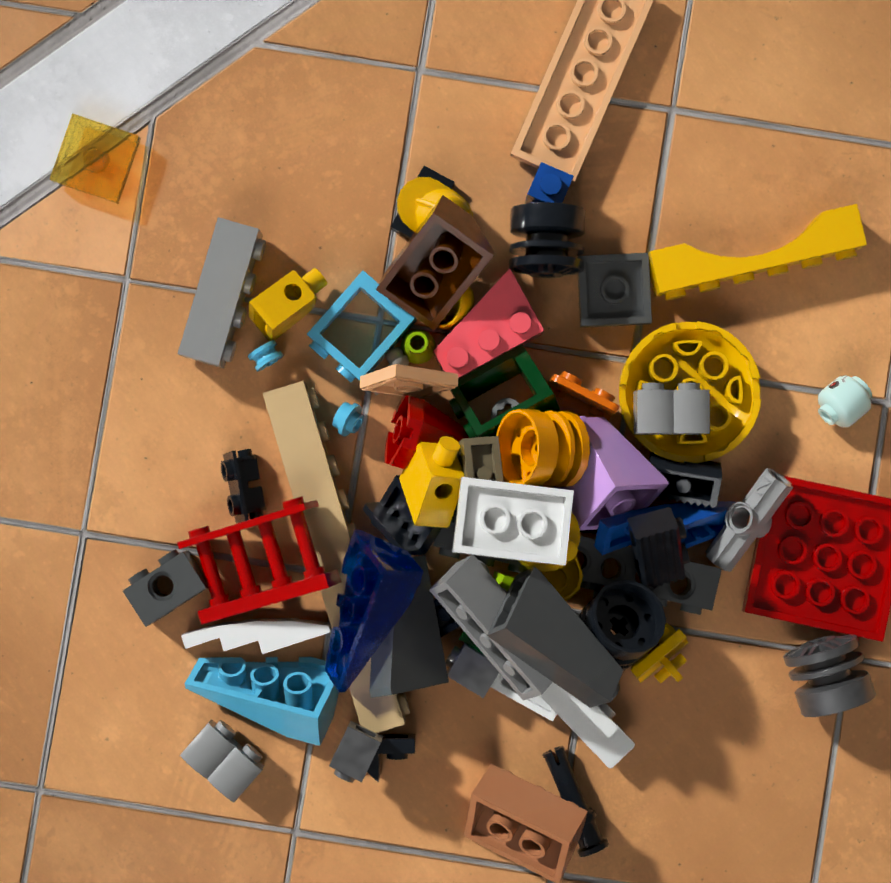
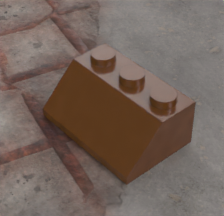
M442 195L388 267L376 290L429 328L435 330L491 260L495 252L473 216Z

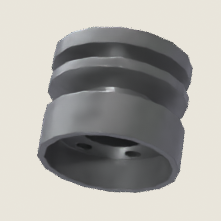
M833 635L810 640L800 647L785 653L783 656L786 666L796 667L789 672L791 680H808V683L795 691L801 714L804 717H819L840 713L856 708L875 698L876 693L869 672L865 670H850V668L861 663L864 659L863 653L851 652L860 645L856 635Z

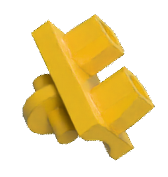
M666 623L664 634L658 642L659 646L650 654L646 653L636 664L631 666V672L636 679L642 683L663 665V668L654 675L660 684L669 676H672L677 683L681 681L683 677L678 672V669L687 660L681 653L672 661H669V659L689 643L686 635L680 629L676 631Z

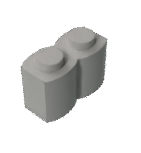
M643 383L642 390L633 392L634 435L710 434V390H700V383H679L678 390H664V383Z
M211 719L180 756L196 772L206 778L220 793L234 803L263 770L264 765L260 761L263 756L250 744L247 743L245 746H242L233 738L236 735L235 731L224 721L220 720L216 723Z

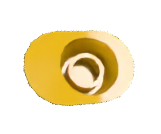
M417 177L408 181L400 190L397 198L399 216L402 222L414 232L442 195L472 216L473 212L470 204L461 195L431 177Z

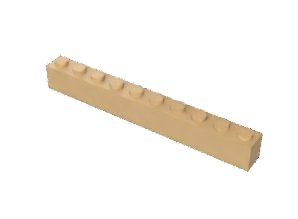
M301 381L264 392L263 397L293 498L303 496L304 502L317 500L319 507L304 511L319 565L324 566L325 572L338 569L342 583L323 589L321 593L360 725L375 733L405 725V715L410 713L405 693L373 698L370 696L375 591L368 592L364 579L370 577L368 566L364 556L358 558L354 545L360 543L358 532L354 522L348 524L344 510L350 509L345 489L338 490L334 476L340 475L334 454L328 456L324 442L330 441L325 422H318L314 409L320 407L315 388H308L307 383Z

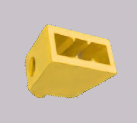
M313 268L302 278L293 270L249 302V318L268 341L276 340L315 307L317 298L315 294L327 285V281L316 268ZM294 296L298 300H290L287 297Z
M443 436L439 439L438 443H419L406 469H403L399 477L414 525L448 528L459 499L461 477H465L457 458L460 444L452 437Z

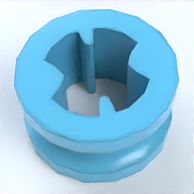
M275 340L263 344L248 355L250 361L254 360L256 362L254 368L257 372L271 366L284 356L281 351H276L275 346L277 344Z

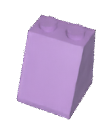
M580 416L589 435L590 455L588 466L582 478L575 485L569 487L554 486L557 489L574 491L572 513L578 521L580 531L598 529L601 519L649 507L669 484L667 479L605 417Z

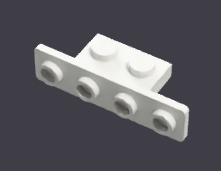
M554 682L542 695H539L608 768H613L634 748V742L612 720L616 713L606 703L590 708Z

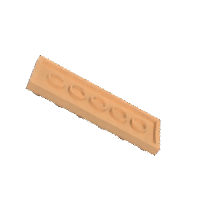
M577 0L510 157L537 169L541 162L573 175L571 183H575L654 0Z

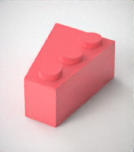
M511 269L497 281L433 350L434 357L442 371L456 373L459 379L521 344L524 345L543 334L544 329Z

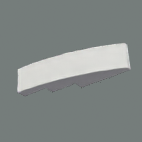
M257 618L220 623L186 632L181 637L185 649L220 638L223 651L258 641L262 654L330 633L332 627L330 622L298 618Z

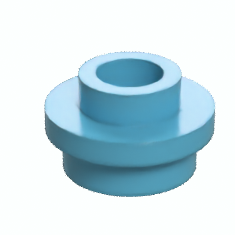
M348 402L343 403L339 407L332 425L338 429L340 435L346 437L350 433L354 434L359 430L364 420V415L361 414L362 407L357 403L351 405Z

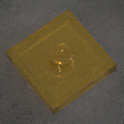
M72 113L49 180L119 204L141 138L138 135Z

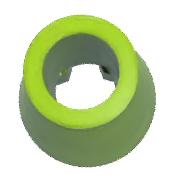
M414 329L403 337L401 349L404 355L408 356L409 362L422 364L429 361L434 355L435 341L427 331ZM414 339H422L424 346L416 350L412 348L411 342Z

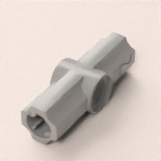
M766 468L742 502H736L728 508L725 516L726 524L705 551L706 557L724 571L731 572L755 538H761L769 532L772 524L771 517L793 489L792 483L774 470ZM750 515V521L747 525V519Z

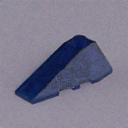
M354 530L343 560L341 572L347 574L344 594L338 593L336 605L340 607L339 626L333 627L331 630L325 672L339 692H346L412 603L424 572L408 551L362 530Z

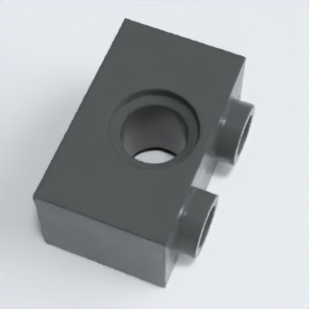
M175 549L160 558L158 562L161 566L151 573L144 569L128 579L131 586L124 589L123 593L145 627L155 623L208 588L205 575L189 550L179 554ZM162 575L168 576L173 581L174 587L170 595L162 594L158 589L157 583Z

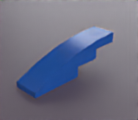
M718 501L717 506L714 508L710 505L705 507L703 504L698 506L696 503L691 505L689 502L664 504L607 517L599 522L594 547L604 555L631 545L627 518L670 507L674 517H681L684 523L687 537L681 539V542H684L686 548L715 538L726 524L725 516L728 508L736 502Z

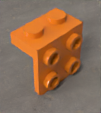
M563 371L561 375L554 374L550 378L548 385L555 395L560 411H569L577 414L579 417H605L609 421L611 415L617 413L620 407L613 402L615 399L614 395L600 388L590 391L581 386L583 380L568 372Z

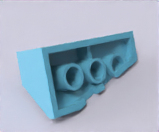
M209 657L198 659L184 684L186 689L283 736L320 746L334 717L344 668L341 664L313 657H299L298 662H278V657H266L265 662H245L242 657Z

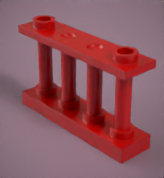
M303 496L282 502L283 510L210 532L209 526L198 528L188 532L189 539L177 542L179 549L196 545L211 595V599L208 600L210 607L197 611L201 625L342 583L338 569L325 572L324 566L319 565L304 515V511L319 507L317 500L304 502ZM290 516L306 569L303 572L304 579L294 582L292 575L288 576L272 524V521ZM255 526L259 528L274 578L271 581L273 588L264 591L261 590L260 585H256L240 532ZM222 536H227L243 589L239 591L241 597L233 600L230 599L229 594L225 595L209 540Z

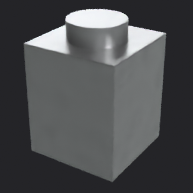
M466 643L463 644L461 649L455 646L445 661L449 667L447 670L448 677L482 698L485 697L499 674L484 654Z
M350 721L329 767L335 769L334 774L347 782L353 783L355 779L362 782L382 742L383 736Z

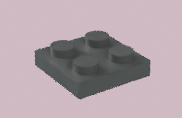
M648 253L585 255L577 257L584 261V271L578 273L580 327L648 325L652 323Z

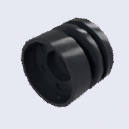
M540 202L520 204L511 208L510 233L526 239V241L510 245L509 252L518 255V257L509 260V269L512 272L537 278H559L564 275H574L584 271V261L575 258L584 254V247L569 241V239L585 234V210L582 207L565 203Z
M631 580L613 581L604 586L578 615L623 670L636 664L639 659L657 645L664 634L666 624L663 605L655 593L643 584Z

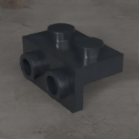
M396 475L380 502L366 503L363 511L371 519L372 525L384 535L391 548L400 556L425 555L442 528L414 525L399 480L400 475Z

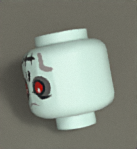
M839 376L819 393L818 403L820 408L818 413L827 424H836L840 427L848 428L871 409L870 398L872 397V392L868 385L857 376Z

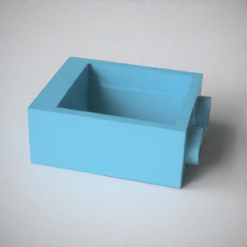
M364 270L307 333L309 338L313 340L309 347L324 360L328 355L339 363L336 370L349 382H352L355 378L360 381V376L371 373L385 358V354L394 348L417 321V318L376 290L378 283ZM362 291L399 324L364 364L358 368L326 340L322 334L353 298Z

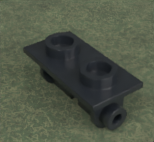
M251 449L237 451L238 458L236 450L223 454L224 461H221V474L225 482L228 481L230 495L227 497V506L232 517L235 516L236 523L249 520L248 514L250 519L263 516V511L266 510L262 486L249 488L248 481L260 479L256 455H252Z

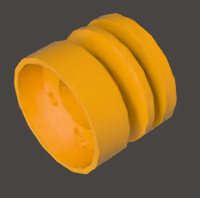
M516 409L509 411L502 418L496 436H499L503 479L505 482L533 486L542 485L544 487H569L575 485L582 478L588 466L590 442L586 426L577 414L569 411L557 412L549 410L542 412L533 409Z

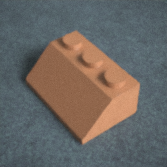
M490 764L471 794L464 837L554 883H561L583 832L588 811L579 807L574 802L566 801L546 791L539 785H534L515 776L508 770Z

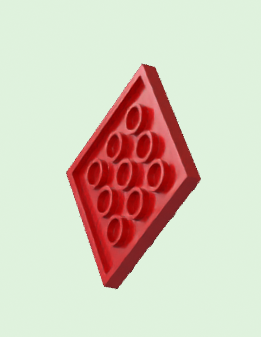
M784 476L792 483L793 489L771 517L772 524L769 532L765 536L756 539L742 612L884 642L891 607V499Z

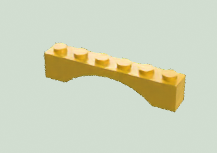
M853 204L821 212L792 242L761 255L748 257L718 256L700 251L685 243L653 250L648 253L649 272L655 297L665 295L666 300H673L686 296L685 290L699 287V291L702 293L721 288L720 282L733 279L734 285L755 280L754 274L766 271L768 277L781 275L789 272L788 266L801 264L802 269L816 267L823 264V258L835 256L836 261L856 257L857 250L866 246L867 242L858 205Z

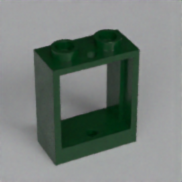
M523 344L459 378L458 386L450 390L454 398L448 401L458 419L465 417L468 424L464 425L463 428L469 438L496 436L502 418L512 410L560 411L554 393ZM521 374L534 396L481 425L468 402L514 376Z

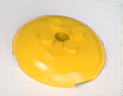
M699 321L671 323L658 328L643 338L628 356L619 382L621 412L625 423L634 435L633 392L642 390L643 383H664V390H678L679 383H700V390H710V434L634 435V437L652 453L671 461L700 463L714 460L737 447L754 426L762 400L760 399V374L750 352L728 331L713 324Z

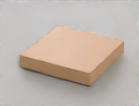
M394 364L360 376V389L363 391L396 396L408 395L419 399L445 392L458 386V374L400 364Z

